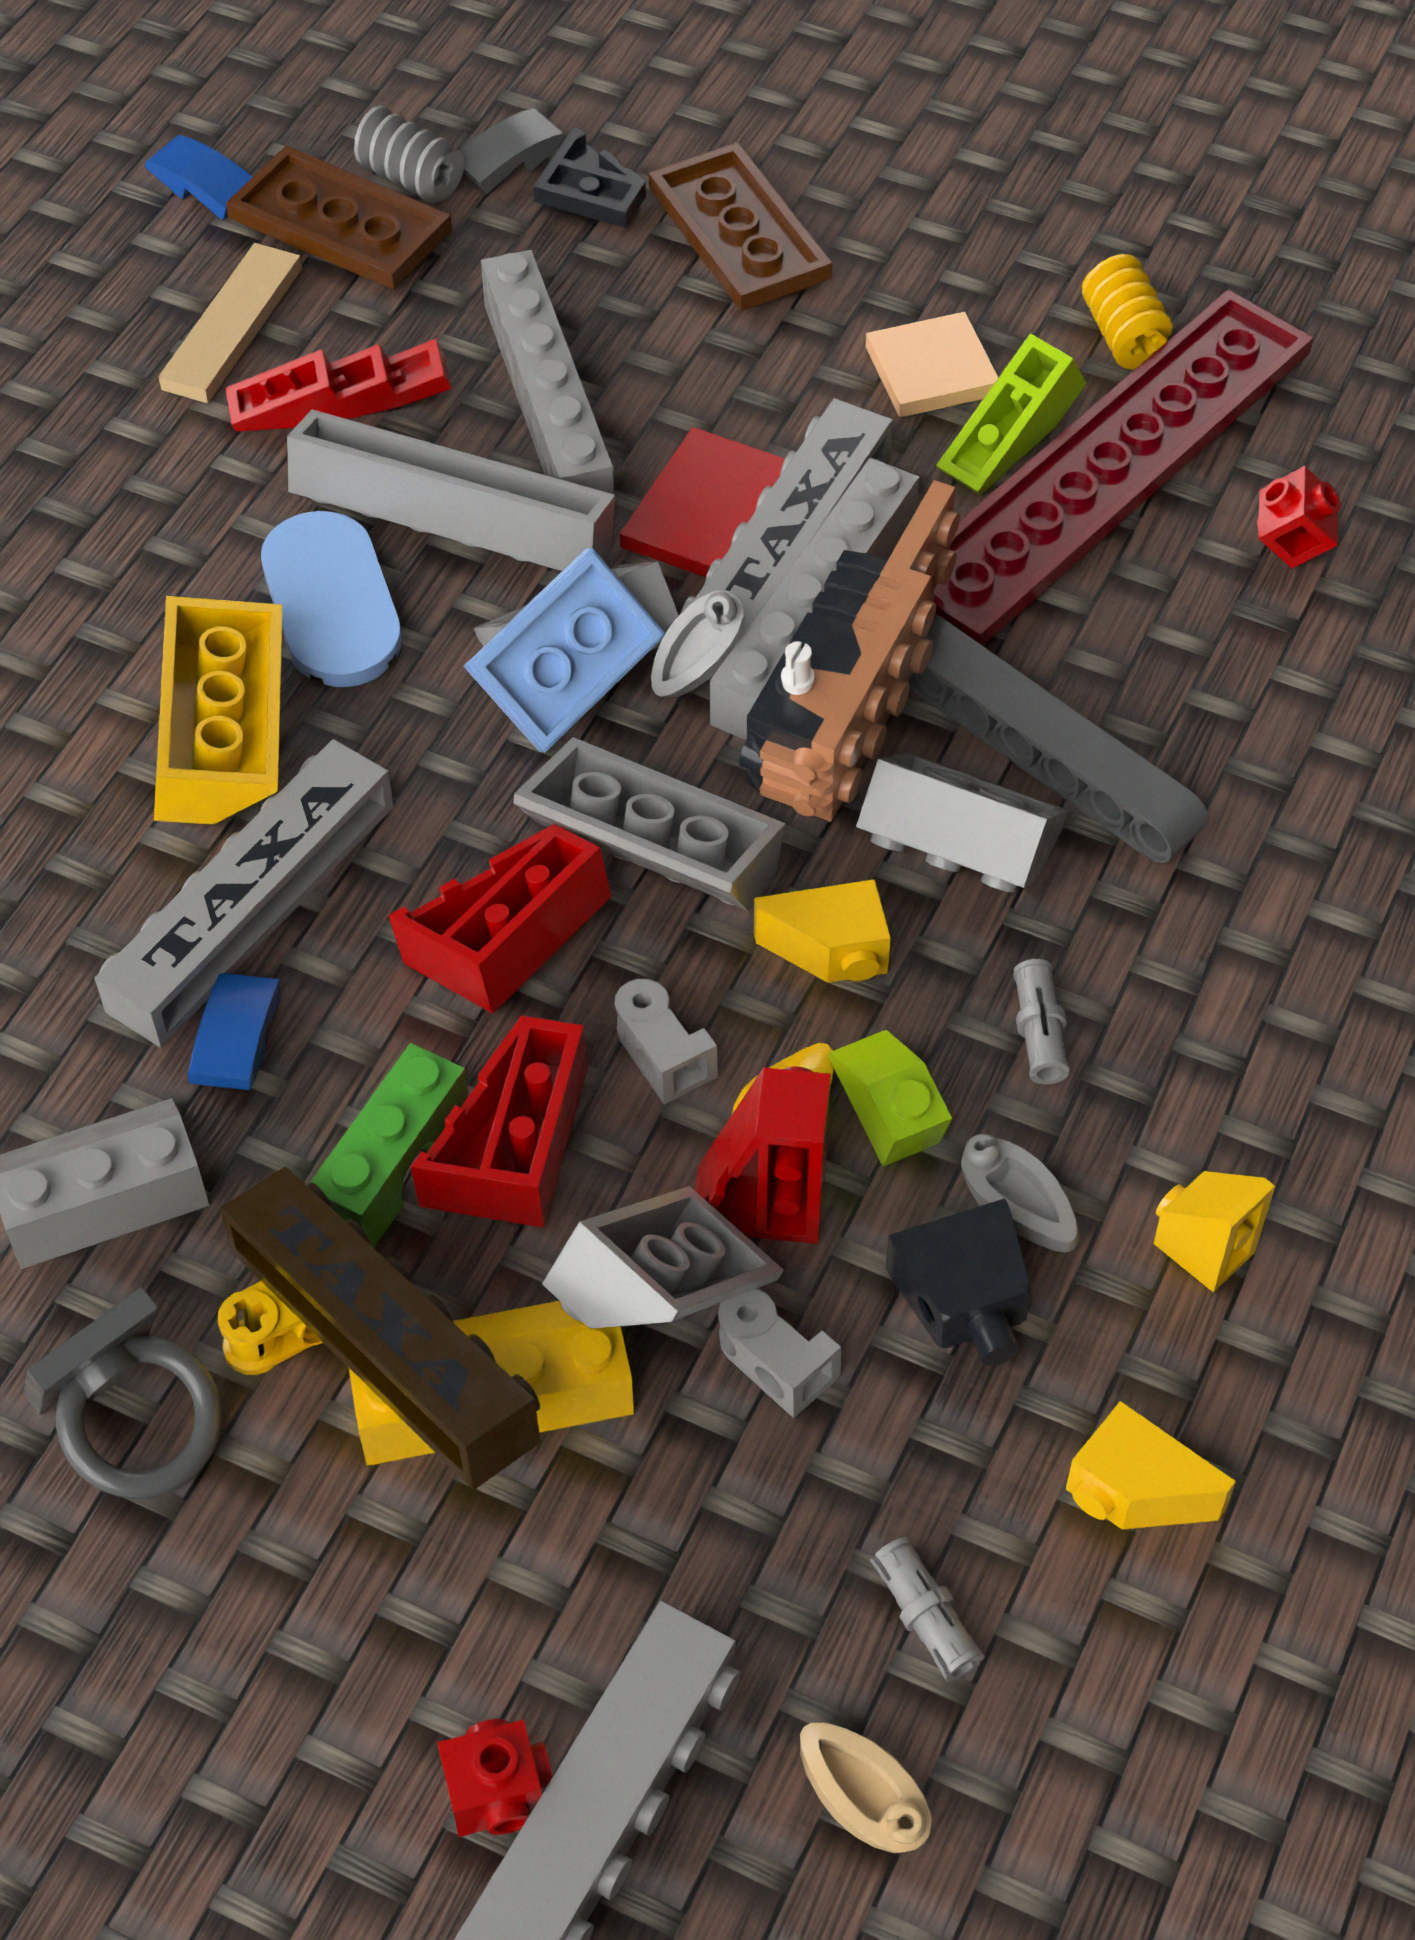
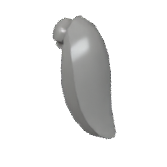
M714 590L691 603L673 621L662 638L654 658L651 682L652 689L656 695L669 698L682 696L709 680L716 673L742 635L745 618L741 600L736 594L727 590Z
M984 1133L971 1137L965 1145L961 1167L966 1184L978 1205H985L1005 1198L1010 1208L1017 1235L1053 1251L1067 1253L1074 1250L1079 1242V1226L1073 1207L1058 1180L1045 1165L1028 1151L1009 1141L994 1138Z

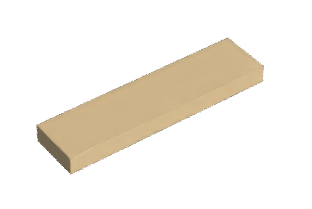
M254 243L158 376L161 390L208 404L301 272L300 255Z

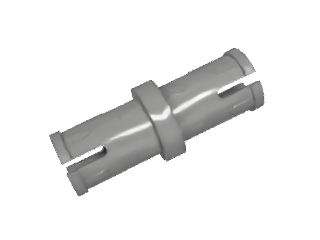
M1030 959L1019 963L1014 968L1013 973L1020 1004V1011L1016 1016L1017 1030L1026 1041L1030 1079L1038 1084H1055L1067 1078L1070 1071L1069 1063L1066 1061L1062 1031H1064L1067 1025L1064 1009L1057 1005L1052 978V964L1043 959Z
M908 1537L898 1538L882 1547L875 1553L876 1557L871 1558L870 1562L884 1583H886L902 1612L899 1617L907 1631L915 1630L934 1658V1662L940 1669L946 1682L957 1680L971 1672L980 1664L979 1661H982L985 1656L971 1635L968 1634L954 1611L952 1605L955 1601L948 1588L938 1586L920 1560V1556Z

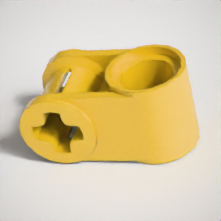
M261 1281L243 1291L233 1293L224 1300L218 1311V1326L224 1337L223 1354L226 1362L234 1371L244 1375H259L268 1372L277 1364L301 1351L323 1343ZM240 1309H242L243 1320L241 1321L238 1320L237 1314ZM263 1344L264 1354L262 1356L259 1355L258 1345Z

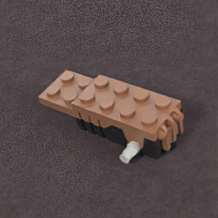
M936 480L932 482L888 561L866 553L843 550L837 561L836 571L832 570L824 583V592L819 591L812 603V613L807 612L747 715V739L740 754L739 765L747 768V782L760 795L792 807L803 816H816L832 822L843 801L850 804L854 800L861 784L863 775L861 768L867 758L874 760L878 756L886 736V722L890 715L898 717L901 714L910 691V683L908 682L914 672L918 674L924 672L931 657L933 641L926 638L936 612V603H933V592L938 583L947 584L954 570L957 553L950 550V545L955 538L960 522V514L953 512L954 486Z

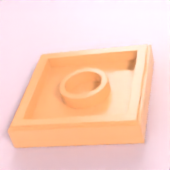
M965 312L866 333L865 347L899 418L984 399L998 379Z

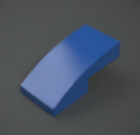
M182 135L175 137L145 163V168L179 198L184 199L191 193L222 221L228 217L226 202L252 178L244 169L218 151Z
M219 973L207 1001L195 1040L188 1070L189 1084L251 1090L266 1056L265 1033L281 1000L280 979Z

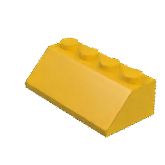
M166 596L154 821L214 825L277 792L283 605Z
M560 1301L453 1321L467 1336L471 1334L478 1335L490 1348L496 1363L511 1377L518 1374L531 1385L540 1402V1409L536 1411L539 1433L634 1414L632 1376L621 1326L590 1329L583 1322L569 1316L562 1308ZM349 1368L358 1431L367 1466L435 1453Z

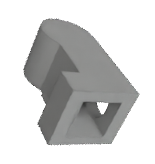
M636 979L620 987L615 995V1009L618 1014V1037L664 1105L718 1078L717 1045L705 1028L690 1035L686 1032L670 1010L668 993L660 983L650 979Z
M754 1289L720 1303L718 1320L720 1324L719 1340L721 1350L731 1362L792 1418H795L841 1376V1346L822 1330L810 1341H807L784 1319L777 1315L775 1303L768 1294L759 1289Z

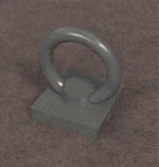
M142 1286L28 1368L24 1386V1396L39 1415L57 1403V1436L61 1449L73 1469L85 1481L99 1490L115 1496L135 1499L160 1496L189 1482L210 1459L217 1445L222 1425L220 1395L211 1374L204 1364L181 1345L164 1338L149 1336L158 1307ZM138 1362L162 1366L179 1377L191 1395L195 1413L193 1431L183 1450L168 1463L146 1471L125 1470L104 1460L90 1444L84 1427L86 1400L97 1397L129 1373Z

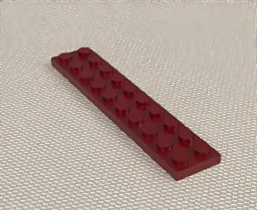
M1229 289L1225 291L960 520L957 533L950 545V550L957 553L954 570L947 584L938 583L933 592V603H936L935 613L984 646L1308 356L1311 351L1313 337Z

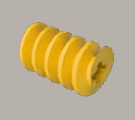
M1119 254L1109 257L1086 275L1082 283V295L1116 363L1124 369L1135 370L1168 341L1167 339L1171 335L1173 327L1169 315L1165 313L1164 306L1161 300L1158 299L1147 273L1143 271L1140 260L1131 254Z

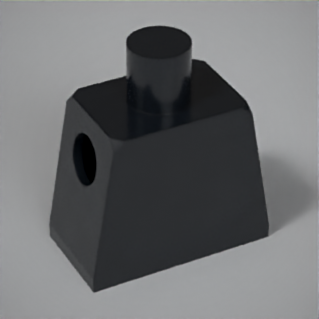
M1005 1198L888 1236L886 1270L937 1346L950 1348L973 1340L983 1364L987 1366L1004 1363L1019 1352L1020 1345L1011 1327L1020 1325L1027 1319L1031 1288L1010 1208Z

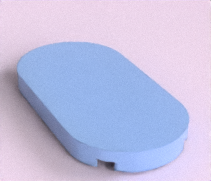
M313 511L298 514L278 524L268 534L263 543L261 561L273 604L283 605L282 633L294 666L306 677L310 678L311 674L314 677L321 678L324 685L334 687L358 686L380 677L389 669L388 662L393 659L395 654L397 658L402 645L399 619L367 531L354 519L329 511Z

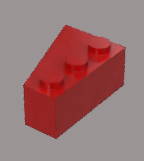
M556 824L545 828L489 859L491 868L460 885L456 879H453L438 887L441 896L416 910L409 912L404 906L389 914L388 917L403 963L492 1014L498 1010L612 897L600 847Z
M521 1015L479 1072V1082L462 1106H454L444 1120L446 1127L427 1153L421 1151L410 1166L419 1207L545 1227L588 1071L584 1025Z
M798 1066L786 1067L784 1069L763 1067L699 1163L695 1191L746 1237L818 1244L826 1174L831 1074L813 1072Z

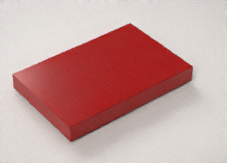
M692 427L619 533L620 547L706 577L713 561L717 558L723 559L730 549L731 541L738 525L741 522L748 523L755 513L757 502L763 489L766 486L773 487L780 477L785 458Z

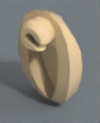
M810 1723L803 1727L800 1733V1756L806 1775L820 1801L839 1824L861 1841L874 1848L891 1853L916 1850L925 1843L931 1829V1811L924 1794L912 1775L892 1754L874 1741L846 1728L829 1723Z

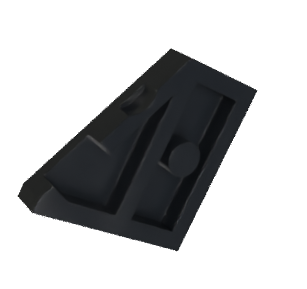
M573 127L534 184V202L626 228L646 198V181L633 170L621 166L618 159L606 149L599 153L586 144V133Z

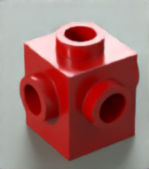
M1306 466L1283 478L1275 479L1268 486L1259 490L1258 539L1291 569L1338 546V511L1341 508V504L1336 490L1330 483L1322 482Z
M505 1719L485 1720L468 1728L466 1735L437 1742L458 1836L463 1837L488 1830L492 1835H505L521 1830L542 1796L541 1789L546 1788L553 1778L544 1741L530 1744L524 1719L508 1723Z

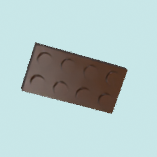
M738 142L648 173L650 191L740 311L832 279L833 263Z
M287 145L226 202L229 219L393 290L452 231L450 214Z

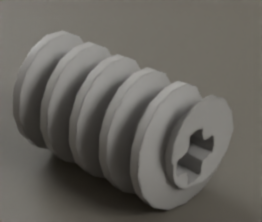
M381 105L373 107L365 114L355 136L354 152L356 160L361 167L375 172L379 177L390 180L394 185L405 188L409 193L420 196L426 202L435 204L450 197L463 175L465 165L464 153L460 150L453 151L449 140L442 137L437 138L434 132L427 129L421 130L418 124L411 121L406 122L403 116L396 113L391 114L388 108Z

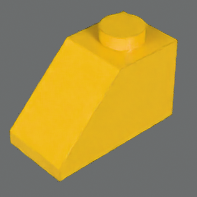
M874 879L754 898V937L756 944L827 983L843 980L864 981L875 975L888 973L890 934Z
M1204 1171L1189 1186L1185 1188L1178 1184L1162 1199L1156 1209V1215L1160 1218L1153 1244L1214 1293L1256 1252L1275 1185L1263 1177Z
M1120 1401L1072 1459L1066 1490L1072 1493L1077 1505L1087 1514L1099 1520L1108 1519L1124 1530L1219 1521L1227 1510L1236 1481Z

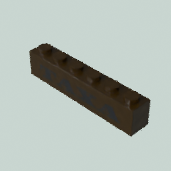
M285 1166L220 1207L231 1252L473 1490L541 1443L536 1412L540 1409V1402L531 1385L518 1374L511 1377L496 1363L490 1348L478 1335L471 1334L467 1336L453 1323L452 1317L445 1305L432 1294L425 1297L412 1285L408 1273L397 1259L392 1256L385 1259L371 1246L365 1231L355 1220L348 1219L344 1221L333 1211L328 1198L315 1183L310 1182L306 1185Z

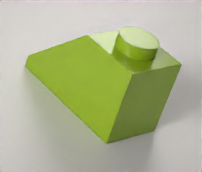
M881 1031L829 1053L828 1057L882 1167L940 1143L952 1117L925 1063L889 1031Z

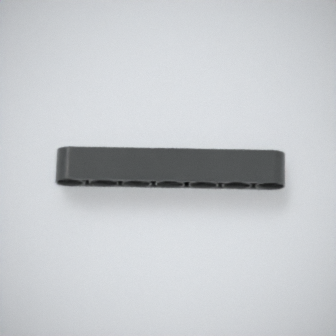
M935 613L926 638L933 641L931 657L922 674L913 673L908 682L910 683V690L1154 862H1168L1207 826L1209 820L1206 807L1191 790Z

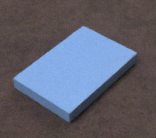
M586 548L463 667L539 752L545 753L630 671L666 633L593 548Z

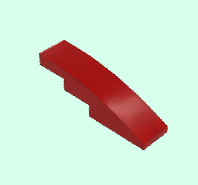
M433 339L388 358L380 344L330 363L321 349L226 387L231 425L235 431L295 428L312 409L341 418L352 419L401 407L450 390L452 387L444 352L438 341Z

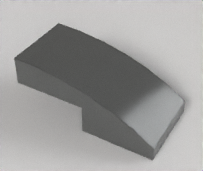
M535 108L519 112L491 126L460 149L464 153L465 158L463 173L488 194L520 164L532 172L564 142L566 137L561 130Z

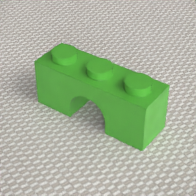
M410 1043L310 1181L315 1183L324 1192L331 1204L332 1210L344 1221L353 1219L362 1227L373 1248L404 1206L402 1186L407 1170L415 1155L420 1149L428 1152L445 1129L444 1120L455 1105L461 1107L469 1096L465 1068Z

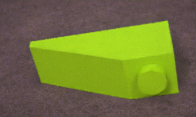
M1030 333L936 465L937 468L977 494L982 495L1058 425L1087 383L1075 360Z

